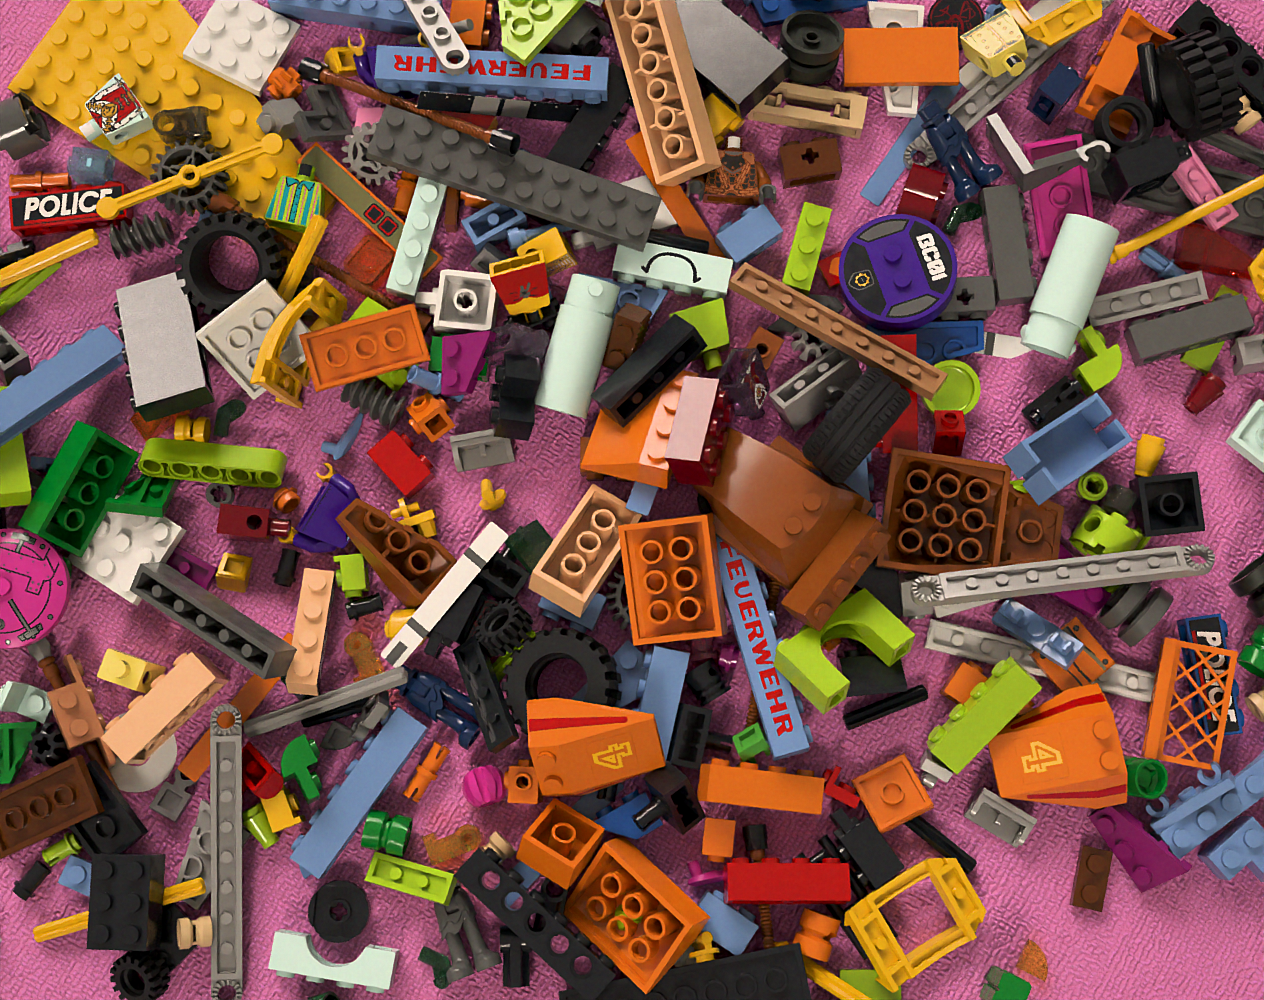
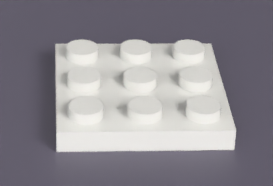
M215 0L182 55L183 59L260 97L268 85L267 79L269 75L279 67L301 28L300 24L252 0Z
M266 279L195 333L196 338L253 400L266 391L260 385L250 384L260 347L271 325L288 305ZM300 318L287 337L279 357L282 362L293 370L306 360L299 335L311 332Z
M122 489L118 491L115 499L124 494ZM107 512L82 558L72 553L67 558L74 566L138 606L142 598L130 591V587L140 563H166L187 530L165 516L160 518Z

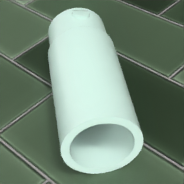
M1066 214L1029 312L1031 316L1027 325L1025 324L1020 331L1022 338L1020 343L1022 345L1064 360H1068L1069 356L1075 352L1076 344L1074 342L1079 330H1083L1120 234L1116 228L1090 217Z
M572 274L564 304H560L541 371V382L534 399L535 405L579 418H587L592 400L590 395L595 390L614 322L612 315L620 291L619 286L597 278Z

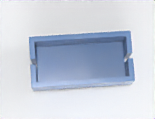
M1095 393L1020 442L1002 458L1018 479L1021 477L1025 479L1022 485L1039 506L1114 455L1133 439L1118 419L1112 421L1098 433L1093 430L1113 414L1098 393Z

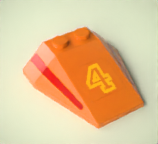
M1098 683L1064 690L1007 724L987 744L1000 798L1093 809L1127 803L1128 772L1113 711Z
M558 697L527 700L528 748L543 796L551 798L584 796L666 765L654 714Z

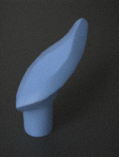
M359 413L348 429L341 435L337 444L324 441L321 451L332 454L335 461L343 457L350 450L358 435L364 414Z

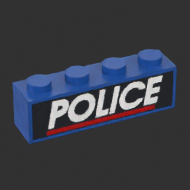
M1221 613L1177 620L1180 641L1227 649L1225 637L1228 636V628L1225 620L1221 618ZM1182 648L1186 670L1201 661L1194 650ZM1200 651L1204 658L1211 654ZM1217 654L1207 661L1217 676L1227 670L1229 656ZM1204 664L1189 672L1199 688L1213 679V676ZM1226 675L1223 676L1222 678H1220V680L1222 681V683H1223L1224 685H1225ZM1187 679L1189 692L1191 694L1195 691V688ZM1233 679L1224 736L1243 733L1242 727L1245 723L1243 712L1241 709H1238L1236 697L1239 695V687L1235 679ZM1217 682L1202 690L1211 705L1222 700L1223 690ZM1199 694L1191 698L1194 717L1208 709V706ZM1221 705L1218 706L1217 708H1215L1216 712H1217L1219 715H1220ZM1212 712L1197 720L1206 735L1217 729L1218 720ZM1196 728L1198 739L1203 738Z

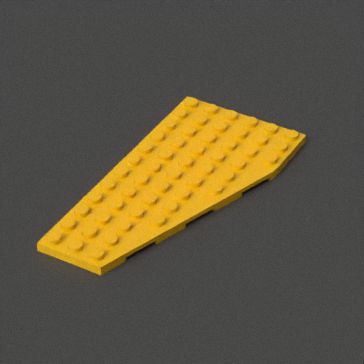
M70 0L7 87L14 94L25 93L34 102V107L87 140L79 127L93 119V117L84 105L110 79L119 73L156 126L117 145H113L104 133L90 143L151 181L149 175L156 173L151 168V164L160 163L156 157L157 154L165 155L167 153L165 145L171 149L175 148V140H179L182 145H185L187 138L191 139L194 144L200 139L205 143V146L211 144L215 148V152L218 151L222 156H226L261 142L265 136V133L256 122L263 106L253 93L183 59L182 53L199 26L178 0ZM289 138L283 141L284 148L279 155L269 156L265 154L225 171L230 176V180L224 182L228 186V191H225V193L240 202L238 206L243 208L245 212L252 213L254 218L265 220L266 210L281 176L296 178L298 171L296 161L302 155ZM202 160L201 165H203V164H205V163H208V162ZM191 174V177L188 176L186 179H187V180H189V178H190V179H193V177H195V175H194V174ZM179 189L172 190L171 193L178 195ZM202 189L198 190L194 195L200 193ZM326 190L324 218L327 217L337 203V200ZM270 226V228H274V230H277V232L282 233L283 236L285 235L286 238L288 237L289 240L292 239L298 244L304 234ZM283 249L280 251L281 257L287 256V265L284 266L287 269L294 254Z

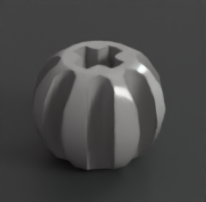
M795 327L792 333V337L797 339L791 342L793 352L801 351L802 354L799 356V359L807 362V357H813L815 361L822 356L821 353H826L833 348L830 344L799 327ZM808 338L810 340L816 338L818 340L817 344L813 342L809 345L807 343Z

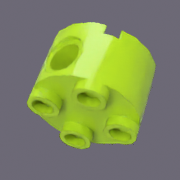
M1092 504L1072 532L1069 541L1085 556L1087 554L1092 556L1134 551L1143 536L1138 531L1127 527L1126 525L1129 521L1122 515L1113 512L1110 516L1101 507Z

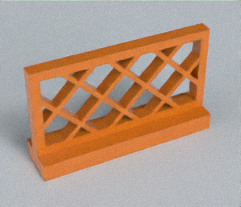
M1168 637L1161 639L1141 752L1142 757L1214 771L1211 768V764L1199 762L1192 753V750L1206 741L1213 751L1211 763L1215 761L1219 764L1238 651L1190 643ZM1181 648L1194 650L1201 661L1186 670L1179 660ZM1200 651L1211 654L1204 658ZM1217 654L1229 656L1227 670L1217 676L1207 661ZM1204 664L1213 676V679L1199 688L1189 672ZM1179 666L1183 673L1176 676L1177 668ZM1226 675V680H1225V685H1224V684L1222 683V681L1220 680V678H1222L1223 676ZM1186 676L1195 688V691L1180 699L1174 690V685L1177 680ZM1217 682L1223 690L1222 700L1211 705L1202 690ZM1199 694L1208 706V709L1193 717L1184 702ZM1174 696L1177 703L1171 706L1172 697ZM1180 705L1190 718V721L1175 729L1169 720L1170 711ZM1221 705L1220 715H1219V714L1216 712L1215 708H1217L1218 706ZM1212 712L1218 720V726L1215 731L1206 735L1197 720ZM1193 723L1203 738L1188 747L1179 732ZM1168 725L1172 732L1166 736ZM1175 735L1185 750L1175 757L1163 755L1165 741ZM1216 735L1215 744L1213 745L1210 738ZM1188 753L1192 760L1183 759L1181 757Z

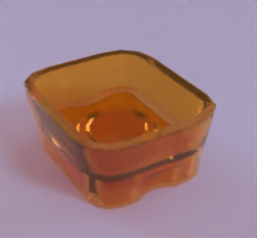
M366 235L345 258L343 271L355 277L356 280L359 279V282L361 281L362 284L369 285V287L376 291L389 277L396 254L379 239L372 235Z

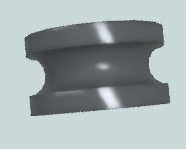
M211 483L206 489V499L211 505L220 508V503L232 505L235 499V492L229 484ZM224 487L223 492L227 494L225 500L221 498V502H217V497L213 496L215 490L220 491V488Z

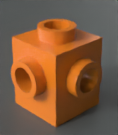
M427 392L415 398L412 404L405 408L412 417L408 420L409 424L418 435L423 432L431 443L456 426L447 414L451 409L441 396L435 399L432 394Z
M518 759V764L510 765L509 771H505L504 785L508 789V803L539 804L543 802V795L532 759ZM524 777L527 778L528 785L525 783Z

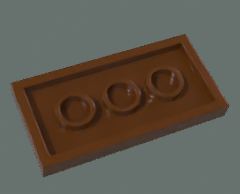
M83 755L75 756L0 793V859L11 856L105 811Z

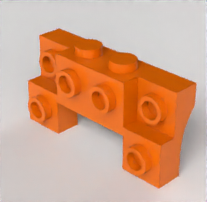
M1127 8L1110 41L1104 39L1096 54L1101 57L1097 66L1091 64L1084 80L1088 81V84L1074 112L1094 121L1097 112L1105 104L1123 95L1139 63L1137 46L1144 42H1152L1155 44V49H1158V46L1175 40L1176 37L1155 27L1140 13ZM1123 109L1113 111L1109 116V126L1112 133L1123 141L1135 118Z

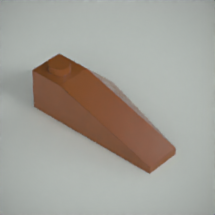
M355 498L335 518L387 588L408 609H414L423 603L457 562L438 541L418 534L414 531V528L392 520L388 514L358 498Z

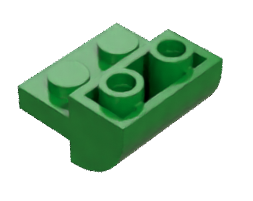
M303 734L291 741L284 750L281 759V775L284 783L294 778L296 779L309 805L319 800V791L323 788L316 772L309 773L310 770L317 767V759L320 758L319 755L321 754L314 739L307 740L306 735Z

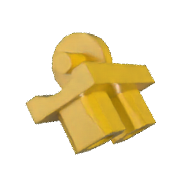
M404 497L398 499L400 508L390 511L392 519L403 516L404 520L398 521V523L406 524L410 527L417 525L420 535L426 538L437 535L436 523L434 521L437 518L435 510L431 509L411 517L410 513L420 510L418 501L407 505Z

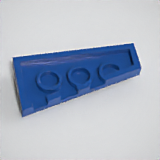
M751 0V5L762 27L783 24L789 15L797 11L813 10L825 14L841 11V13L853 11L854 8L865 6L867 8L868 1H878Z
M983 320L930 322L917 329L898 332L885 331L868 324L865 325V329L878 336L916 334L917 357L930 365L984 350Z

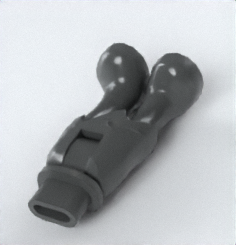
M461 882L456 883L449 906L434 902L439 933H441L442 941L446 939L451 954L452 965L446 972L448 984L475 973L459 934L462 928H464L477 972L503 963L499 953L490 950L486 945L475 917L477 913L474 910V905L468 893L461 887Z

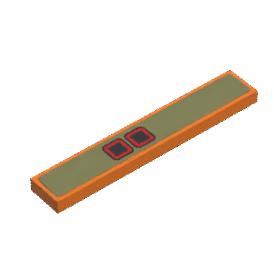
M315 142L296 161L297 165L308 164L316 168L314 180L321 183L335 200L396 254L405 222L321 145ZM432 247L422 276L423 280L443 260V257Z

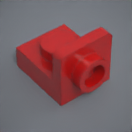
M935 410L933 414L934 432L931 453L945 456H961L966 434L963 411Z
M833 765L831 769L826 768L821 778H825L823 793L856 809L861 799L854 795L857 789L841 781L838 786L834 784L842 768L838 765Z

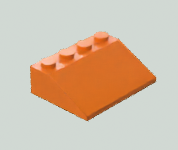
M682 370L624 428L600 409L581 463V469L667 489L672 476V470L664 456L684 377H699V373Z
M713 513L618 525L633 646L718 637L728 632Z
M625 836L604 842L566 901L564 915L603 953L611 958L616 966L645 994H648L690 947L710 919L707 913ZM622 904V909L626 915L615 916L616 908ZM643 916L642 922L639 924L632 920ZM617 920L624 924L625 931L618 929Z

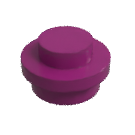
M733 642L730 645L723 643L718 667L725 668V672H729L730 667L736 668L740 650L734 649L735 643Z

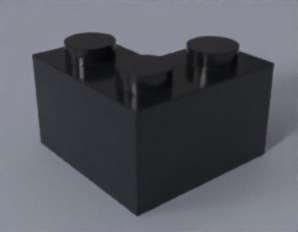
M505 353L502 365H497L496 384L491 383L489 401H494V406H491L489 424H494V437L529 441L535 423L534 399L541 382L540 358Z

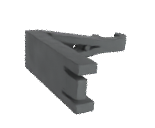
M994 113L986 117V137L1023 193L1048 182L1078 165L1087 169L1089 164V157L1087 156L1094 153H1102L1104 159L1110 160L1111 148L1109 144L1097 140L1070 151L1035 160L1032 165L999 115Z

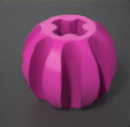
M485 765L469 771L464 776L462 782L464 797L471 805L477 808L490 806L501 801L507 791L502 771L493 765Z

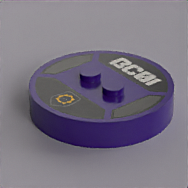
M893 214L876 218L854 232L842 250L839 260L841 293L853 314L872 327L894 332L917 329L937 318L946 309L954 295L957 282V258L954 248L948 237L937 226L920 217Z

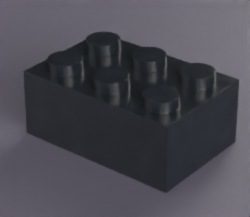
M92 854L86 949L149 951L161 948L166 854Z

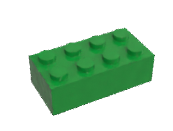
M77 420L20 519L18 526L82 558L107 513L106 499L109 497L115 499L139 453L98 428Z

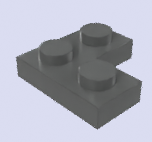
M334 84L310 85L305 92L313 111H298L293 116L303 143L345 140L347 135H354Z

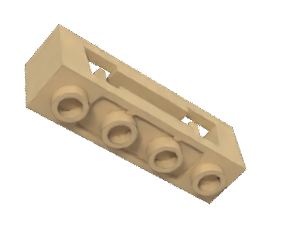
M790 81L789 83L781 82L748 113L747 120L859 139L863 130L868 97L862 96L857 91H846L844 93L834 91L833 88L828 86H818L816 88L796 81ZM782 99H784L785 103L817 108L830 111L831 108H835V111L833 113V117H831V112L813 110L791 105H784V108H780Z

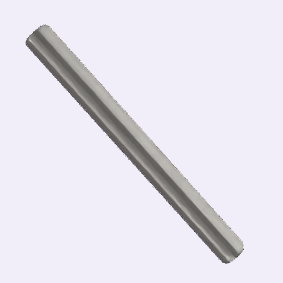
M400 666L246 720L243 723L244 733L252 738L398 687L408 682V673L404 667Z

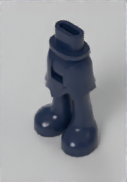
M935 99L917 113L924 122L921 126L926 131L928 141L936 154L937 160H939L941 167L946 166L952 178L954 197L958 203H961L975 195L980 190V187L989 184L1001 176L1003 170L998 164H985L979 158L968 139V133L965 131V128L955 116L947 113V108L943 109L937 99ZM959 154L967 165L973 179L966 174L956 157Z
M402 664V667L408 673V682L395 687L400 690L399 695L405 696L414 707L426 714L429 719L432 718L437 724L438 720L451 727L458 733V744L468 750L479 736L481 728L476 723L446 708L445 700L478 721L470 697L458 692L449 686L447 681L442 680V678L436 675L419 671L417 668L412 670Z

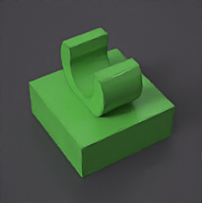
M758 722L732 737L737 753L743 762L749 760L750 763H757L755 755L764 751L766 756L770 755L769 743L764 730Z

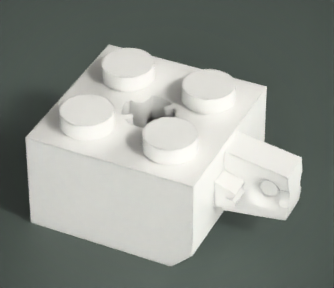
M445 269L441 270L439 287L433 288L432 293L416 292V306L430 309L429 313L435 315L433 328L436 333L459 335L489 330L495 332L499 294L491 282L490 274ZM470 300L472 306L469 305V308L464 309L461 304L466 305L465 301Z

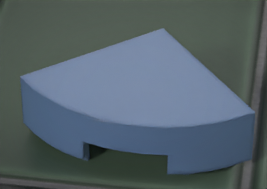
M31 456L30 467L39 472L47 473L55 459Z

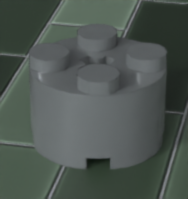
M583 4L546 44V47L556 55L596 57L603 47L600 41L603 36L608 37L610 26L593 10Z
M23 92L0 101V151L6 150L13 160H19L48 146V141H51V136L41 113L35 114L31 109V106L35 105L34 102Z

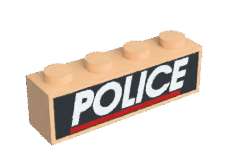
M304 568L292 646L297 651L286 676L288 693L319 695L336 588L334 571Z

